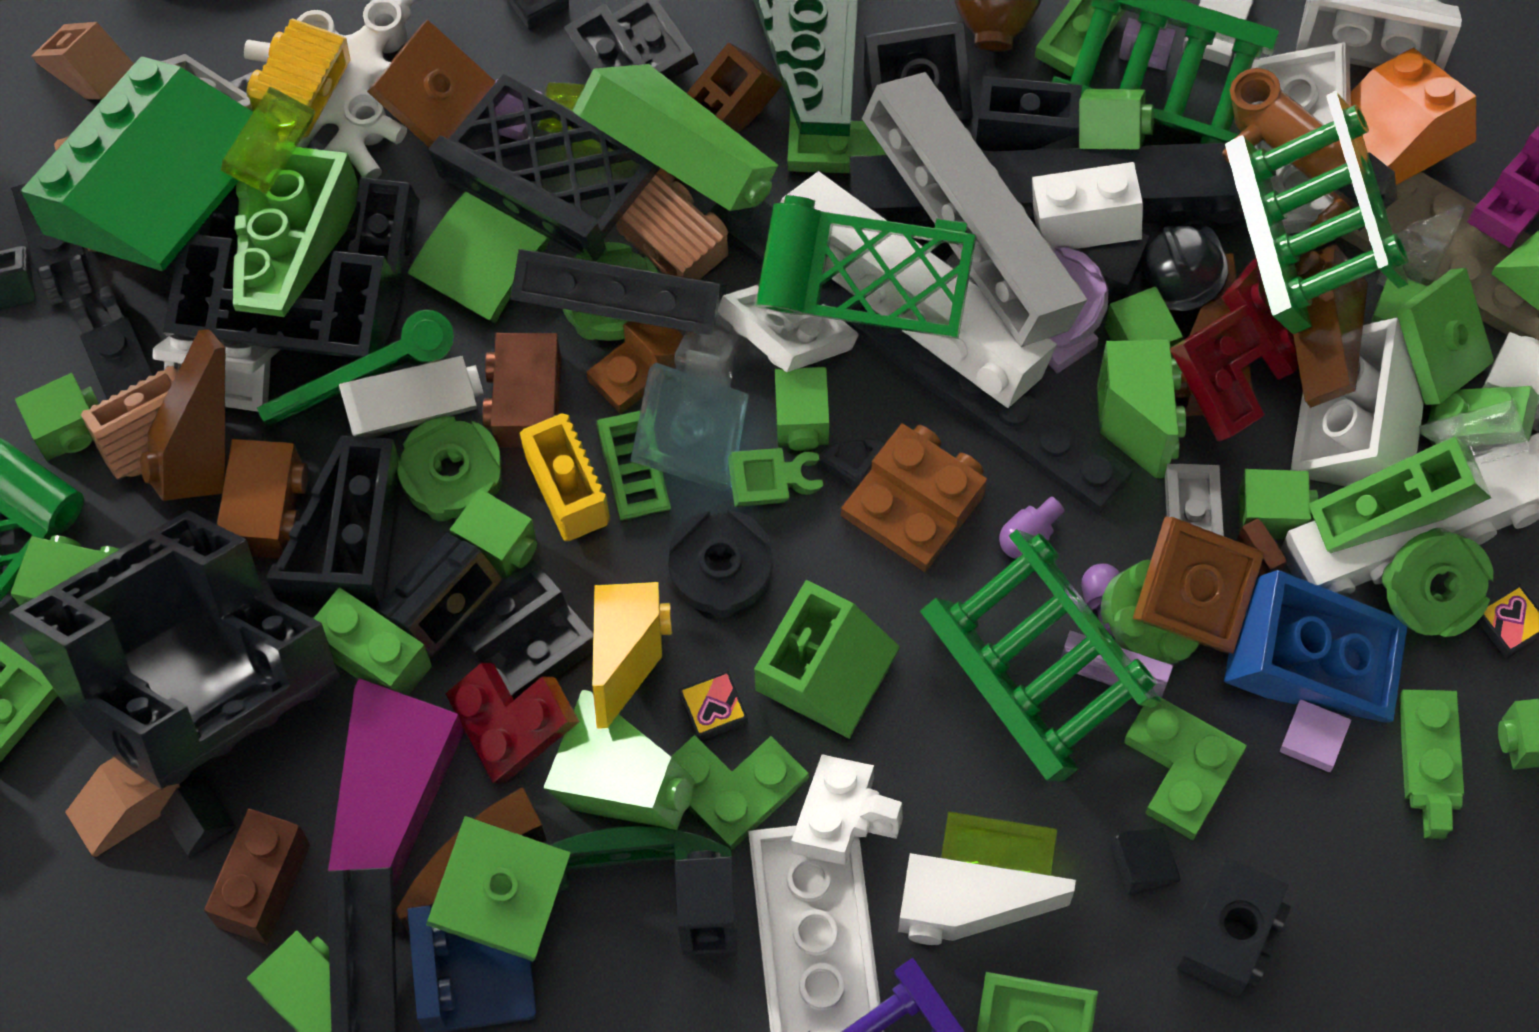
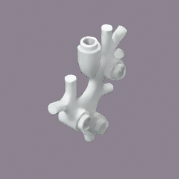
M372 0L363 11L365 25L359 31L350 35L339 34L335 30L331 16L324 11L311 10L303 13L297 19L298 21L346 37L351 61L309 136L304 138L300 134L295 135L293 132L285 131L280 127L277 128L279 134L271 144L306 148L322 126L335 124L338 126L339 131L324 150L348 153L351 163L363 178L377 179L381 175L382 170L372 158L365 145H375L384 137L395 144H399L405 138L407 128L386 116L384 107L367 91L391 63L385 61L383 53L396 52L405 43L407 38L405 22L411 16L409 7L415 0ZM247 40L244 47V58L267 62L270 43Z

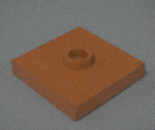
M427 19L367 92L423 143L430 147L439 135L449 139L496 81Z
M1165 517L1133 619L1218 651L1233 654L1265 552L1175 517Z

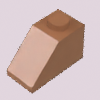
M98 22L64 24L31 56L37 64L85 99H103L134 65Z
M113 757L99 766L66 810V814L89 852L95 858L162 816L160 812L176 788L181 786L176 784L160 789Z

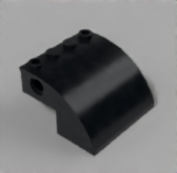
M360 177L356 200L357 205L345 233L285 317L235 311L234 256L237 254L238 240L235 230V216H238L239 199L236 194L235 185L202 224L199 235H193L177 254L163 333L166 336L195 339L199 330L209 329L220 342L359 359L382 349L390 334L402 298L413 247L420 198L417 197L410 183Z
M189 510L9 612L17 632L38 667L77 720L117 760L160 789L183 782L189 777L192 770L213 757L229 753L235 747L236 742L257 729L273 725L279 720L282 713L301 701L316 698L322 693L325 686L340 677L338 670H336L322 623L263 592L247 539Z

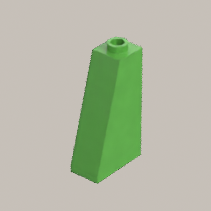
M650 64L593 69L572 110L579 117L729 211L756 207L769 195L772 188L770 180L779 165Z

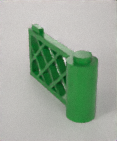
M786 195L784 203H775L773 205L756 307L784 314L809 315L959 339L977 238L975 234L967 233V223L936 218L935 228L830 213L814 209L815 200L794 195ZM833 226L855 229L864 242V245L840 262L829 248ZM862 230L878 232L879 234L869 240ZM891 235L904 236L915 252L890 270L875 247ZM913 238L931 241L920 248ZM943 242L963 245L959 265L941 278L925 255ZM870 251L885 274L860 291L845 268ZM829 256L835 266L825 272L827 257ZM921 259L936 282L911 299L896 279V276ZM838 273H841L855 293V296L838 308L819 305L822 285ZM957 277L953 295L946 284ZM891 280L906 303L889 316L876 314L866 300V297ZM942 288L952 302L949 325L927 322L916 306ZM861 302L867 312L850 309ZM912 310L918 320L900 317Z
M422 310L415 312L403 325L401 340L257 407V410L267 427H270L341 393L339 384L380 375L407 361L414 366L445 360L450 354L453 345L454 333L452 325L444 315L437 311Z
M0 438V514L8 519L0 521V532L22 528L33 537L50 540L54 535L62 534L79 516L84 505L83 493L6 440ZM30 539L19 553L3 556L1 554L0 542V602L15 583Z

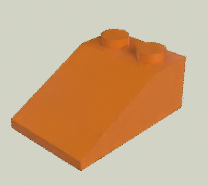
M1414 47L1372 69L1351 91V106L1358 105L1368 124L1369 133L1363 135L1367 151L1371 152L1395 172L1396 185L1476 142V95Z

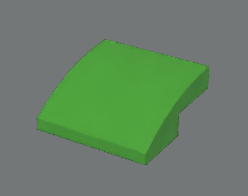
M465 192L435 228L413 262L408 274L496 323L511 297L518 250L526 249L544 252L551 239Z

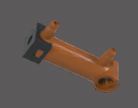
M1253 68L1245 70L1237 75L1231 84L1230 94L1235 122L1241 131L1234 139L1244 136L1254 147L1263 140L1274 149L1324 125L1281 90L1279 79L1274 73L1266 69ZM1263 101V102L1260 103V104H1256V105L1252 104V103H1254V102ZM1339 140L1290 164L1310 180L1347 162ZM1225 148L1222 152V156L1228 163H1230L1228 153ZM1368 152L1386 210L1397 200L1395 172L1371 152ZM1353 183L1327 194L1334 202L1318 215V218L1310 224V228L1360 206Z

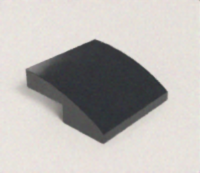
M636 0L612 14L605 3L564 27L567 35L591 71L595 68L650 64L667 79H670L699 64L695 53L658 0Z
M534 560L505 579L456 632L478 664L493 663L514 700L541 677L557 678L593 652V632L569 607L561 590Z

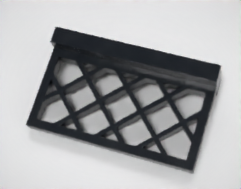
M502 74L449 139L439 135L428 149L439 177L583 258L595 262L606 250L604 238L660 170L659 166L585 121L572 110L505 74ZM508 93L523 101L524 111L497 116L496 107ZM555 118L562 123L563 132L535 137L533 122ZM526 123L529 139L501 145L499 129ZM492 131L493 147L474 151L465 146L474 134ZM588 139H594L601 143L602 153L574 159L572 143ZM565 145L567 161L540 166L537 150ZM531 152L533 168L511 172L505 168L504 157ZM632 160L642 166L634 177L615 181L613 179L611 164ZM605 166L606 183L579 188L578 171ZM570 173L573 190L554 194L544 190L542 179ZM610 195L611 205L599 220L583 211V200Z

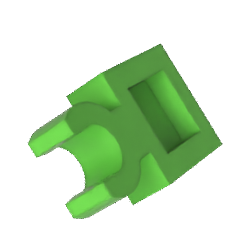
M782 448L731 452L728 456L734 506L744 507L785 503L789 499L788 488H792L794 491L804 495L816 493L822 488L823 481L805 479L801 474V467L815 465L819 461V454L803 452L792 462H784Z

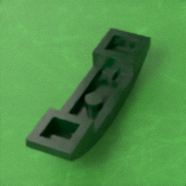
M634 826L596 830L576 835L551 845L571 852L558 892L569 891L568 869L668 859L683 860L687 859L689 853L704 850L719 852L720 857H731V849L714 840L681 830L661 827Z

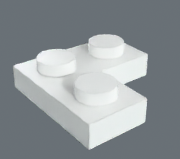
M757 285L723 295L719 304L718 313L733 325L734 330L749 339L768 356V359L774 365L782 368L786 373L852 350L859 335L841 320L809 315L784 314L758 308L755 306L759 289Z

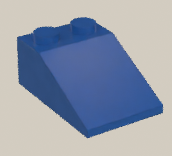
M1276 570L1257 577L1234 653L1228 654L1224 682L1267 699L1298 705L1301 699L1331 712L1384 723L1393 722L1407 626L1402 624L1394 615Z

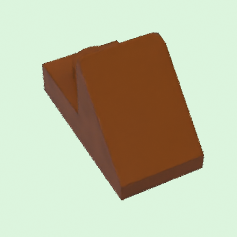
M633 321L626 322L623 325L625 342L586 372L588 382L621 415L697 355V349L677 329Z

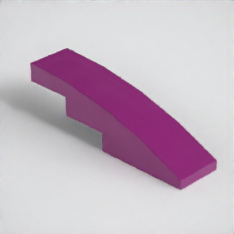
M1539 126L1529 136L1521 152L1502 171L1494 187L1475 206L1467 220V223L1508 248L1514 245L1539 215Z

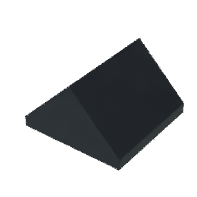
M962 20L865 35L863 73L869 101L877 85L926 72L936 88L944 95L946 102L959 120L973 118L964 24Z

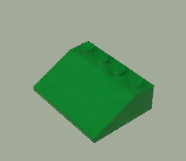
M141 56L21 189V192L43 235L164 271L276 138L279 132L274 124L184 68Z

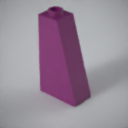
M358 679L354 688L328 871L393 867V888L395 889L464 734V729L457 713L366 680Z

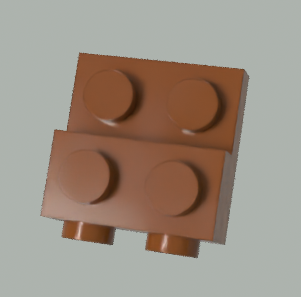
M901 423L872 460L871 471L841 507V517L926 573L985 496L987 478L982 475L984 469L981 464L970 455L959 453L955 458L941 449L939 437L927 427L917 425L912 430Z

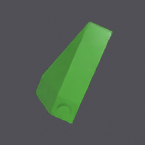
M270 144L236 184L239 208L238 216H235V230L238 235L233 275V306L235 311L285 317L345 233L357 205L359 185L348 153Z

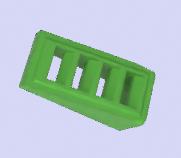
M645 409L597 420L596 429L620 521L671 510L648 410ZM635 433L640 434L641 441L614 447L612 438ZM642 451L645 453V460L618 465L617 457ZM645 470L650 472V479L627 484L622 482V475ZM654 489L656 498L631 504L627 503L626 494Z

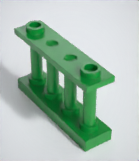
M1092 0L1090 7L1095 10L1071 81L1054 76L1053 83L1082 85L1081 96L1086 89H1094L1089 87L1110 23L1113 15L1118 16L1120 9L1138 14L1137 22L1141 26L1119 89L1140 90L1160 30H1165L1167 24L1186 29L1184 36L1188 38L1182 59L1164 110L1154 108V123L1200 137L1199 144L1228 143L1239 135L1230 132L1234 120L1230 94L1231 84L1237 75L1251 69L1254 59L1260 60L1262 53L1270 56L1273 55L1279 38V30L1183 0ZM1215 38L1233 44L1231 51L1235 53L1214 118L1211 125L1183 117L1206 46L1212 45Z
M1336 91L1327 95L1334 121L1268 152L1263 148L1257 150L1244 136L1225 144L1272 316L1292 334L1312 327L1307 307L1312 305L1313 298L1372 272L1380 270L1398 289L1408 285L1402 266L1408 263V255L1399 236L1392 233L1363 135L1369 133L1367 121L1358 105L1355 104L1350 107ZM1340 140L1347 163L1280 194L1273 189L1270 178L1276 176L1275 170ZM1353 183L1360 206L1296 235L1290 236L1285 232L1282 220L1288 218L1287 212ZM1366 226L1372 250L1305 280L1300 276L1298 277L1294 263L1300 261V255Z
M1016 529L1009 537L1022 555L964 604L959 601L954 604L951 601L935 598L920 612L1047 781L1063 782L1079 769L1070 757L1074 753L1073 745L1132 697L1139 705L1151 708L1158 705L1161 699L1152 689L1157 685V681L1149 669L1138 659L1130 661L1054 563L1059 559V555L1050 542L1040 533L1033 536ZM1036 571L1054 596L997 644L988 643L985 645L974 630L979 626L977 620ZM1068 612L1086 638L1027 687L1022 684L1017 687L1006 673V670L1010 668L1009 661ZM1101 655L1119 680L1060 729L1055 727L1049 729L1037 714L1042 710L1040 703L1097 656Z

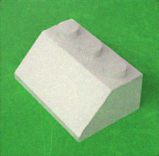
M1306 0L1296 51L1346 42L1350 50V64L1375 68L1414 47L1444 70L1460 30L1462 18L1458 6L1443 4L1438 0Z
M1398 318L1363 325L1356 391L1312 408L1307 405L1304 400V394H1302L1290 470L1309 471V480L1348 486L1417 454L1424 401Z

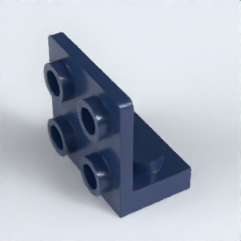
M430 905L407 908L417 1020L424 1032H446L536 1018L537 1010L532 963L530 960L427 926L426 923L431 912Z

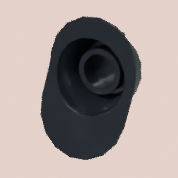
M1188 224L1174 228L1169 225L1164 227L1163 233L1158 235L1147 248L1142 262L1143 272L1149 289L1157 287L1170 311L1187 312L1203 307L1214 300L1222 291L1229 275L1227 259L1217 235L1210 227L1201 224Z

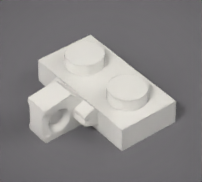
M821 755L791 840L792 854L846 865L855 837H866L867 833H873L897 839L903 820L902 802L881 796L878 791L871 789L874 781V765Z

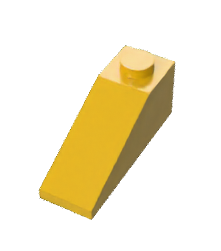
M658 582L595 585L592 686L597 729L610 726L661 659L662 635H672L670 603H660Z

